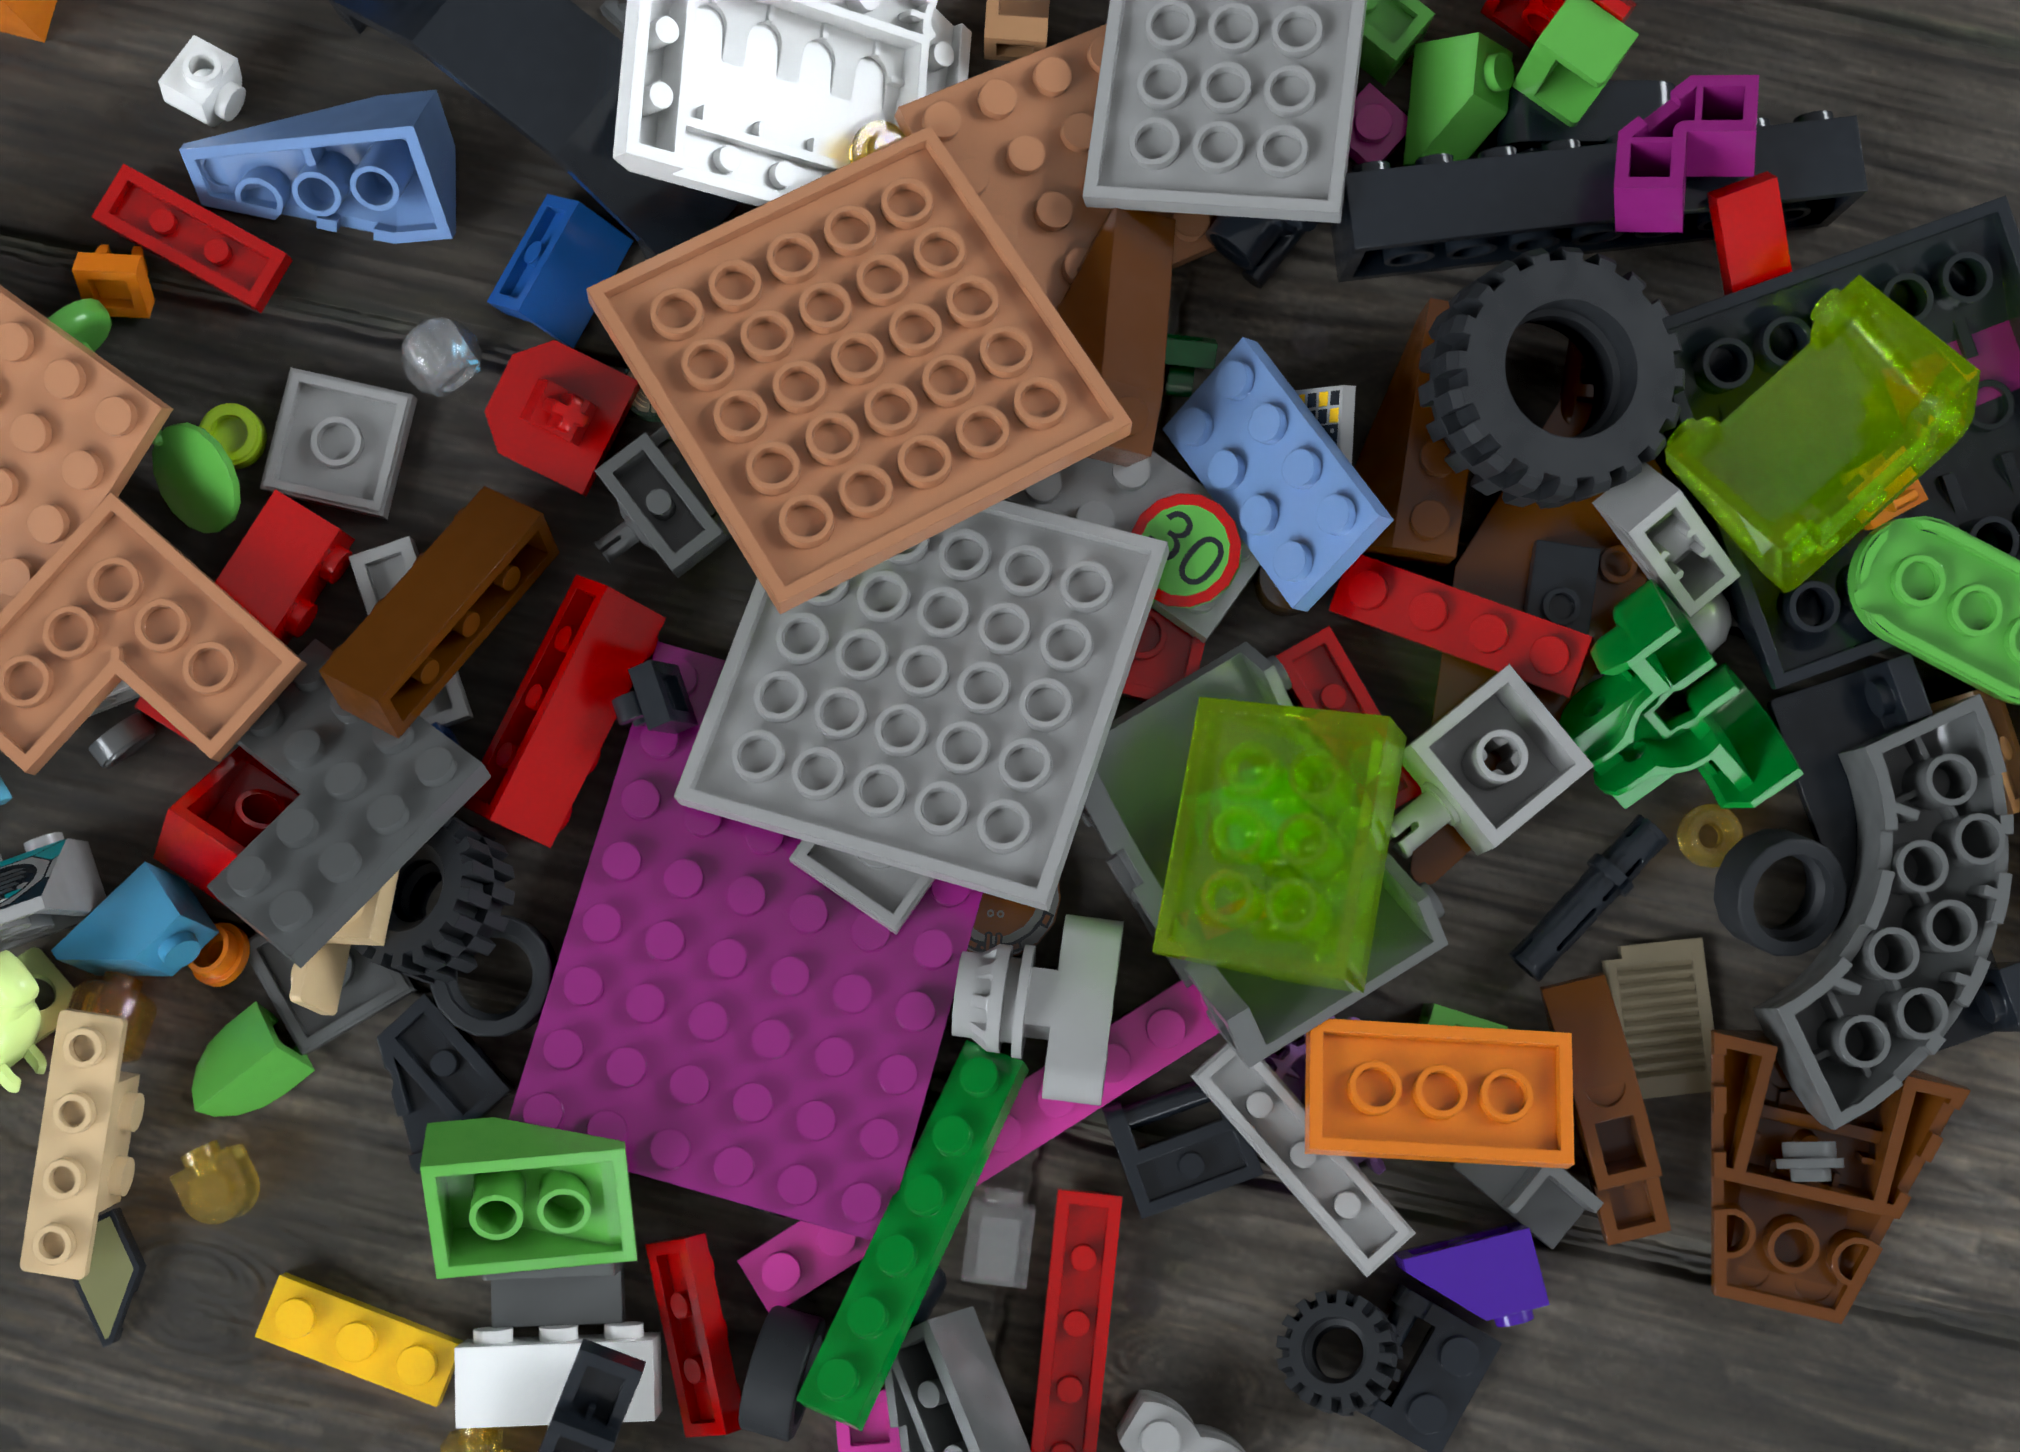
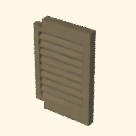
M1702 937L1617 946L1619 959L1602 961V969L1625 1035L1642 1098L1648 1099L1711 1092V1030H1714Z

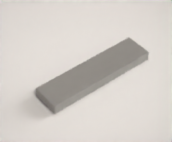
M1225 1043L1189 1075L1363 1275L1368 1277L1416 1234L1349 1156L1305 1154V1106L1265 1060L1248 1068L1230 1045Z

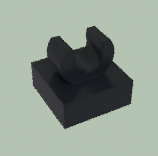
M648 660L628 669L635 691L628 692L612 700L619 725L633 722L634 727L647 725L650 731L672 734L680 733L698 725L678 665Z

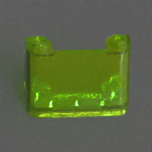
M1858 275L1842 290L1838 288L1830 290L1818 301L1810 316L1811 320L1814 321L1810 333V343L1722 423L1718 422L1713 416H1706L1698 421L1690 418L1673 432L1665 449L1666 464L1762 574L1783 593L1792 591L1807 580L1944 456L1967 431L1975 413L1981 371L1861 275Z

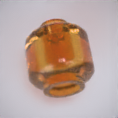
M106 971L102 981L88 980L76 985L67 1009L125 1017L128 1021L122 1064L134 1063L140 1060L144 1053L157 1016V1007L155 1002L148 996L140 993L143 987L142 981L122 973Z

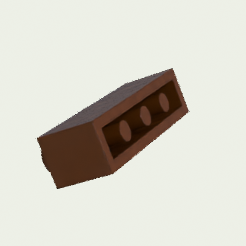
M486 486L475 495L467 506L460 509L450 525L425 552L416 558L413 566L385 597L375 604L371 613L348 639L332 652L329 660L319 670L340 708L399 739L560 553L543 513Z

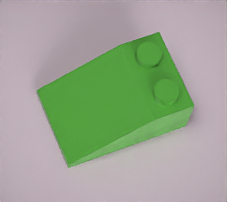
M496 1117L427 1123L420 1171L437 1279L637 1261L638 1253L625 1141Z

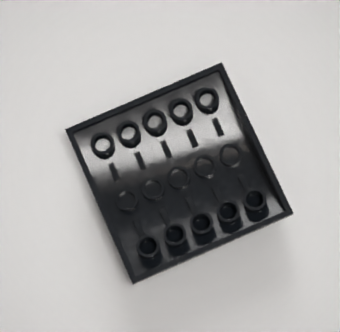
M2006 195L1662 319L1668 335L1678 333L1683 352L1674 355L1675 368H1683L1685 370V390L1673 395L1672 402L1680 404L1681 407L1676 427L1664 432L1667 453L1681 492L1741 575L1724 589L1722 593L1729 602L1730 611L1772 690L1894 647V645L1874 635L1862 624L1850 602L1847 586L1850 562L1858 545L1874 529L1865 531L1837 480L1838 473L1860 463L1880 450L1900 443L1928 497V500L1892 520L1920 516L1941 519L2020 560V388L2011 392L2006 385L1996 380L1977 382L1965 392L1962 399L1963 413L1956 416L1943 403L1937 401L1919 403L1913 406L1906 414L1902 431L1878 373L1880 369L1899 363L1905 381L1917 378L1920 374L1914 356L1956 340L1963 360L1978 356L1979 354L1971 334L2008 320L2020 350V234ZM1982 387L1994 388L2002 395L1971 408L1974 394ZM1932 408L1944 416V421L1914 433L1913 420L1920 410Z

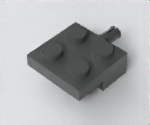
M665 426L661 427L651 436H648L646 432L594 470L617 499L621 516L625 520L600 540L594 542L610 564L637 542L641 541L645 546L656 551L675 576L679 578L732 538V535Z

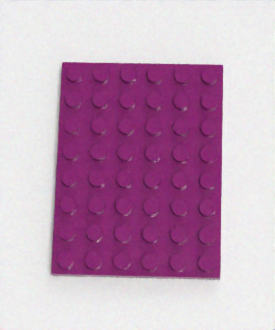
M658 642L652 660L679 666L698 725L680 733L672 734L650 731L647 725L634 727L632 722L508 1120L625 1141L628 1172L872 1240L892 1196L900 1189L954 998L961 954L963 951H967L983 892L935 879L896 935L790 862V856L802 840L680 805L674 798V794L726 660Z

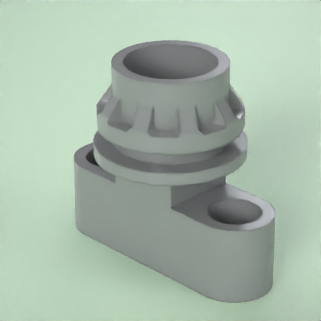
M1066 914L1058 970L1035 967V945L1026 944L1022 958L1013 957V946L999 944L983 953L963 951L959 962L954 993L952 1036L972 1038L985 1051L1000 1053L1003 1042L1012 1043L1011 1057L1018 1059L1023 1057L1026 1037L1048 1040L1042 1099L1101 1106L1124 921Z

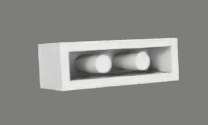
M638 1321L604 1324V1334L585 1335L578 1334V1325L540 1326L539 1336L513 1337V1327H482L474 1329L473 1339H466L454 1348L456 1429L549 1425L583 1338L646 1361L643 1374L623 1422L655 1421L663 1411L661 1332H644V1323Z

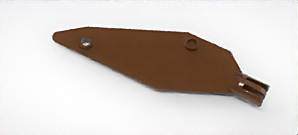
M1571 340L1568 341L1560 400L1542 427L1543 430L1551 434L1568 438L1582 432L1590 417L1594 400L1593 379L1587 362L1583 384H1579L1583 355ZM1655 459L1646 462L1662 475V470ZM1502 491L1455 565L1452 587L1523 612L1533 542L1544 540L1601 549L1589 635L1594 637L1592 650L1600 637L1616 627L1613 619L1614 607L1645 584L1647 577L1592 502L1604 492L1579 502L1573 501L1560 507L1540 509L1536 502L1525 507L1505 504L1502 499ZM1442 652L1431 726L1498 672ZM1590 652L1584 665L1583 675L1579 678L1573 696L1589 683L1597 670ZM1526 683L1559 723L1563 710L1571 699ZM1492 751L1487 754L1488 756L1484 761L1490 771L1496 770V765L1502 760L1496 751ZM1447 823L1413 851L1410 863L1411 876L1418 883L1426 882L1428 885L1433 884L1464 857L1471 848L1456 829Z

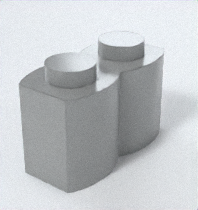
M1139 1390L1116 1427L1119 1442L1125 1452H1246L1226 1432L1209 1425L1194 1424L1186 1410L1176 1401L1164 1394L1151 1390Z

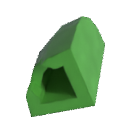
M255 1001L226 1024L208 1043L196 1066L191 1091L194 1109L197 1112L214 1117L236 1116L263 1108L285 1095L313 1073L315 1069L308 1056L302 1055L297 1046L290 1049L281 1042L273 1028L278 1019Z

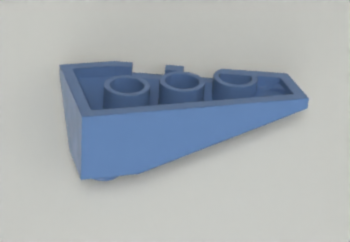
M437 90L375 96L184 143L179 149L202 206L275 220L282 214L316 221L317 229L337 232L342 226L374 233L373 240L392 244L453 239L456 233V149Z

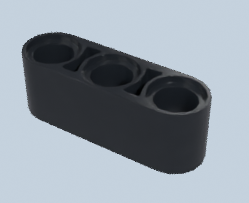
M1609 80L1574 127L1567 126L1517 89L1511 87L1509 89L1507 114L1496 126L1497 147L1512 146L1517 148V154L1542 151L1541 148L1544 145L1564 139H1577L1580 141L1581 147L1605 144L1604 141L1607 138L1617 135L1618 131L1636 117L1640 116L1644 120L1670 100V91L1676 85L1658 80Z

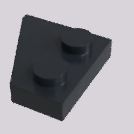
M431 992L423 994L376 1037L384 1068L390 1072L393 1080L391 1094L398 1117H403L412 1154L408 1155L410 1165L417 1174L421 1173L420 1163L427 1123L483 1118L515 1089V1086L466 1031L455 1027L438 1009Z

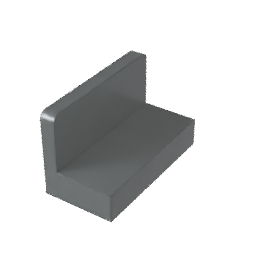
M624 1262L482 1275V1280H491L492 1328L623 1323L625 1321Z

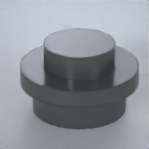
M1836 1141L1782 1142L1783 1158L1776 1159V1169H1790L1791 1182L1832 1181L1831 1168H1845L1844 1158H1837Z

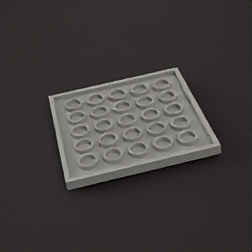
M1002 500L781 615L757 578L674 798L683 806L1049 912L1169 555L1168 542Z

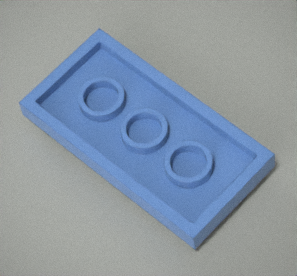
M1242 337L1163 428V431L1213 500L1222 505L1236 522L1240 537L1292 609L1308 612L1394 521L1256 341Z

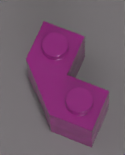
M1690 75L1670 91V100L1644 120L1638 116L1618 131L1614 178L1615 232L1683 233L1686 177H1754L1759 75Z

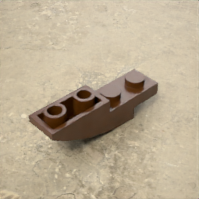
M1600 972L1539 987L1550 1032L1572 1033L1573 1115L1591 1191L1604 1203L1597 1211L1604 1241L1610 1246L1672 1231L1659 1179L1663 1175L1625 1035L1605 974Z

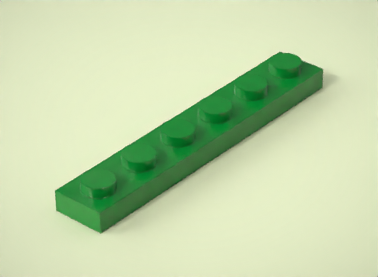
M966 1040L905 1168L900 1189L892 1196L796 1398L803 1406L862 1432L1027 1076L1029 1069L1024 1061L1003 1053L987 1052L979 1044Z

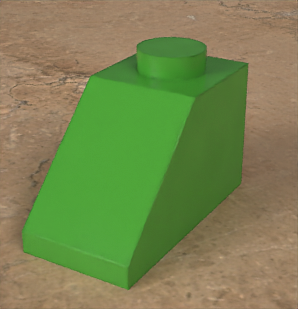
M1480 32L1415 44L1404 166H1414L1415 161L1419 158L1433 154H1451L1454 157V161L1467 160L1507 114L1509 89L1514 82L1513 52Z

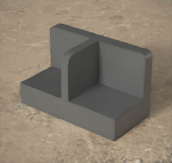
M1449 1163L1451 1167L1513 1219L1530 1227L1531 1234L1552 1250L1585 1210L1597 1213L1604 1204L1563 1168Z

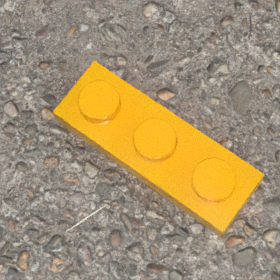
M287 1272L279 1275L255 1334L256 1338L434 1407L439 1406L443 1401L455 1370L454 1348L463 1342L460 1339Z

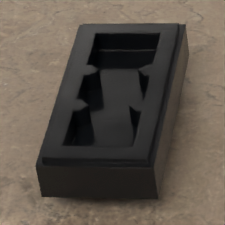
M1544 540L1533 542L1523 612L1589 635L1601 549Z

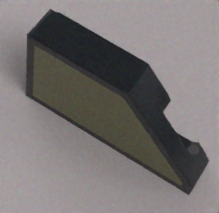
M120 1207L98 1216L90 1272L80 1280L72 1279L103 1348L120 1340L124 1329L122 1325L134 1292L138 1291L147 1266Z

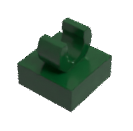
M1167 333L1165 364H1168L1165 385L1166 395L1189 398L1192 396L1195 367L1215 369L1218 346L1215 338Z

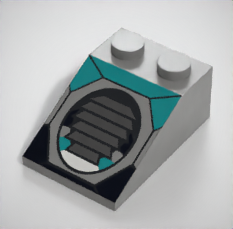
M55 832L25 842L23 845L26 853L3 860L0 854V952L77 926L107 898L88 841L64 839L62 832Z

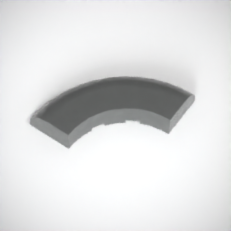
M1981 694L1943 706L1932 711V715L1899 725L1838 754L1850 785L1857 822L1855 873L1845 910L1827 944L1814 961L1791 984L1775 996L1752 1008L1765 1036L1778 1046L1776 1059L1792 1090L1806 1110L1820 1124L1829 1129L1836 1130L1873 1109L1902 1087V1081L1928 1055H1935L1946 1041L1943 1036L1956 1021L1963 1007L1970 1006L1983 983L1991 961L1987 960V957L1994 942L1997 926L2004 923L2010 898L2012 874L2007 873L2009 862L2008 835L2014 834V816L2007 812L2002 773L2007 772L1997 733Z

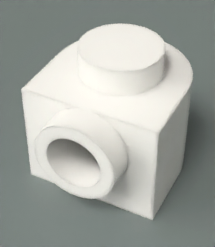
M195 35L192 36L158 81L166 103L211 127L218 126L224 120H233L240 112L246 97V90L242 87V75L238 58Z

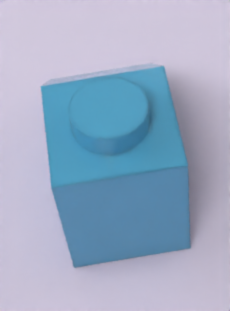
M144 862L64 937L51 952L56 960L97 976H174L182 967L190 964L197 958L201 949L219 933V930L184 879Z

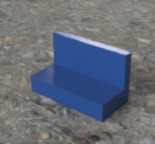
M547 194L487 302L506 315L531 322L562 344L574 349L594 313L588 301L586 288L615 275L633 240L580 201Z

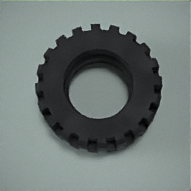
M1559 247L1551 253H1548L1543 248L1524 252L1511 261L1506 260L1461 289L1448 301L1449 309L1436 317L1428 331L1431 339L1435 340V342L1422 349L1418 369L1421 372L1430 373L1429 381L1418 387L1420 407H1431L1435 420L1425 426L1433 443L1443 438L1451 453L1445 456V462L1456 474L1466 469L1471 471L1475 475L1471 480V487L1486 496L1502 490V499L1505 504L1525 507L1536 502L1540 509L1555 508L1573 501H1582L1623 484L1641 473L1642 464L1654 460L1665 447L1666 438L1661 433L1676 427L1681 407L1680 404L1672 402L1673 395L1685 390V370L1683 368H1675L1674 355L1683 352L1678 333L1668 335L1662 319L1667 317L1669 313L1659 298L1650 303L1644 296L1642 290L1646 287V283L1633 271L1623 276L1618 275L1614 272L1617 266L1616 261L1602 254L1596 253L1583 261L1584 253L1580 248ZM1522 324L1544 325L1560 332L1576 345L1589 366L1594 387L1593 407L1584 429L1574 437L1557 436L1533 424L1518 408L1510 393L1505 373L1506 350L1514 330Z

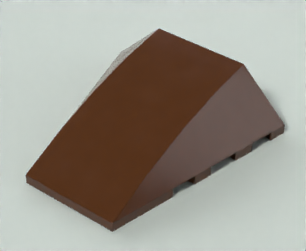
M1711 1030V1292L1714 1296L1842 1324L1883 1250L1880 1243L1894 1218H1901L1912 1198L1908 1193L1926 1161L1932 1162L1944 1140L1940 1136L1954 1109H1961L1971 1090L1965 1086L1914 1069L1902 1081L1903 1086L1873 1109L1833 1130L1820 1124L1806 1110L1792 1090L1776 1059L1778 1046L1765 1036L1763 1031ZM1836 1141L1837 1158H1844L1845 1168H1831L1832 1181L1791 1182L1790 1169H1776V1159L1783 1158L1782 1142Z

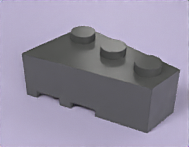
M971 1306L935 1317L910 1328L885 1380L890 1428L898 1427L901 1452H1031L974 1307Z

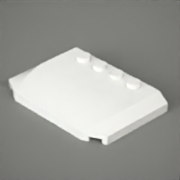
M627 0L613 159L633 173L759 207L903 139L902 131L894 117L899 106L968 79L972 32L963 23L953 26L936 9L938 0Z

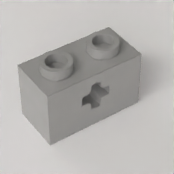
M1647 463L1642 464L1641 473L1623 484L1610 488L1592 502L1649 580H1655L1675 604L1690 618L1741 576L1681 490Z

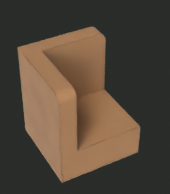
M987 0L984 59L1015 61L1047 48L1050 0Z

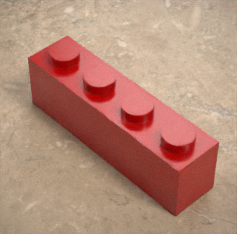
M275 489L215 583L287 646L293 636L296 638L302 636L312 624L318 611V606L314 603L327 582L334 584L350 564L349 556H352L349 548L355 539ZM142 697L139 698L134 706L135 708L190 741Z
M576 574L481 761L491 775V778L463 806L492 822L551 848L558 833L567 825L571 817L572 805L587 775L594 770L599 762L601 747L617 718L612 700L630 691L633 683L628 669L644 663L653 654L658 643V634L666 618L607 585Z

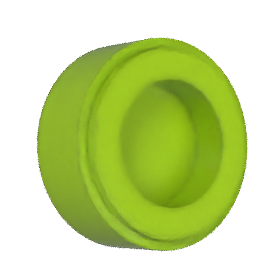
M235 403L218 405L203 417L199 427L204 428L220 442L231 459L234 469H243L254 464L265 450L267 433L263 422L256 414L242 405Z

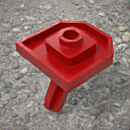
M552 340L512 354L484 412L500 455L586 497L597 476L594 470L603 464L635 400L640 385L636 379L556 340Z

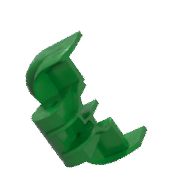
M1650 579L1614 607L1613 619L1616 627L1600 637L1590 651L1599 673L1606 675L1586 685L1573 696L1564 708L1559 721L1561 727L1594 765V783L1601 791L1607 795H1612L1624 809H1627L1676 773L1687 772L1697 768L1712 791L1720 809L1755 808L1804 774L1772 719L1744 682L1725 662L1687 690L1685 696L1690 711L1663 721L1655 710L1674 691L1684 689L1715 667L1717 663L1693 625L1655 580Z

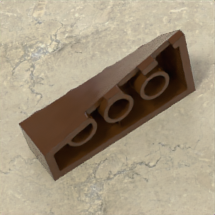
M1430 298L1419 314L1354 467L1394 519L1362 555L1438 569L1445 568L1456 558L1469 470L1466 469L1456 474L1445 462V456L1451 453L1443 438L1434 443L1432 442L1425 426L1435 420L1432 408L1420 407L1418 387L1427 383L1430 373H1424L1418 369L1422 349L1435 342V340L1431 339L1428 331L1436 317L1449 309V302L1446 300Z

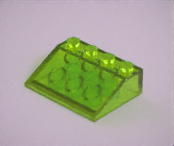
M1199 697L1152 952L1157 955L1302 985L1364 993L1407 739L1406 735L1390 716Z

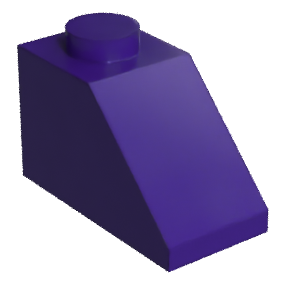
M1519 1222L1410 1248L1393 1254L1396 1266L1485 1321L1494 1319L1496 1327H1509L1534 1319L1532 1309L1550 1305L1530 1227Z

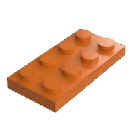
M1328 1019L1306 1033L1305 1154L1568 1169L1575 1165L1572 1033Z

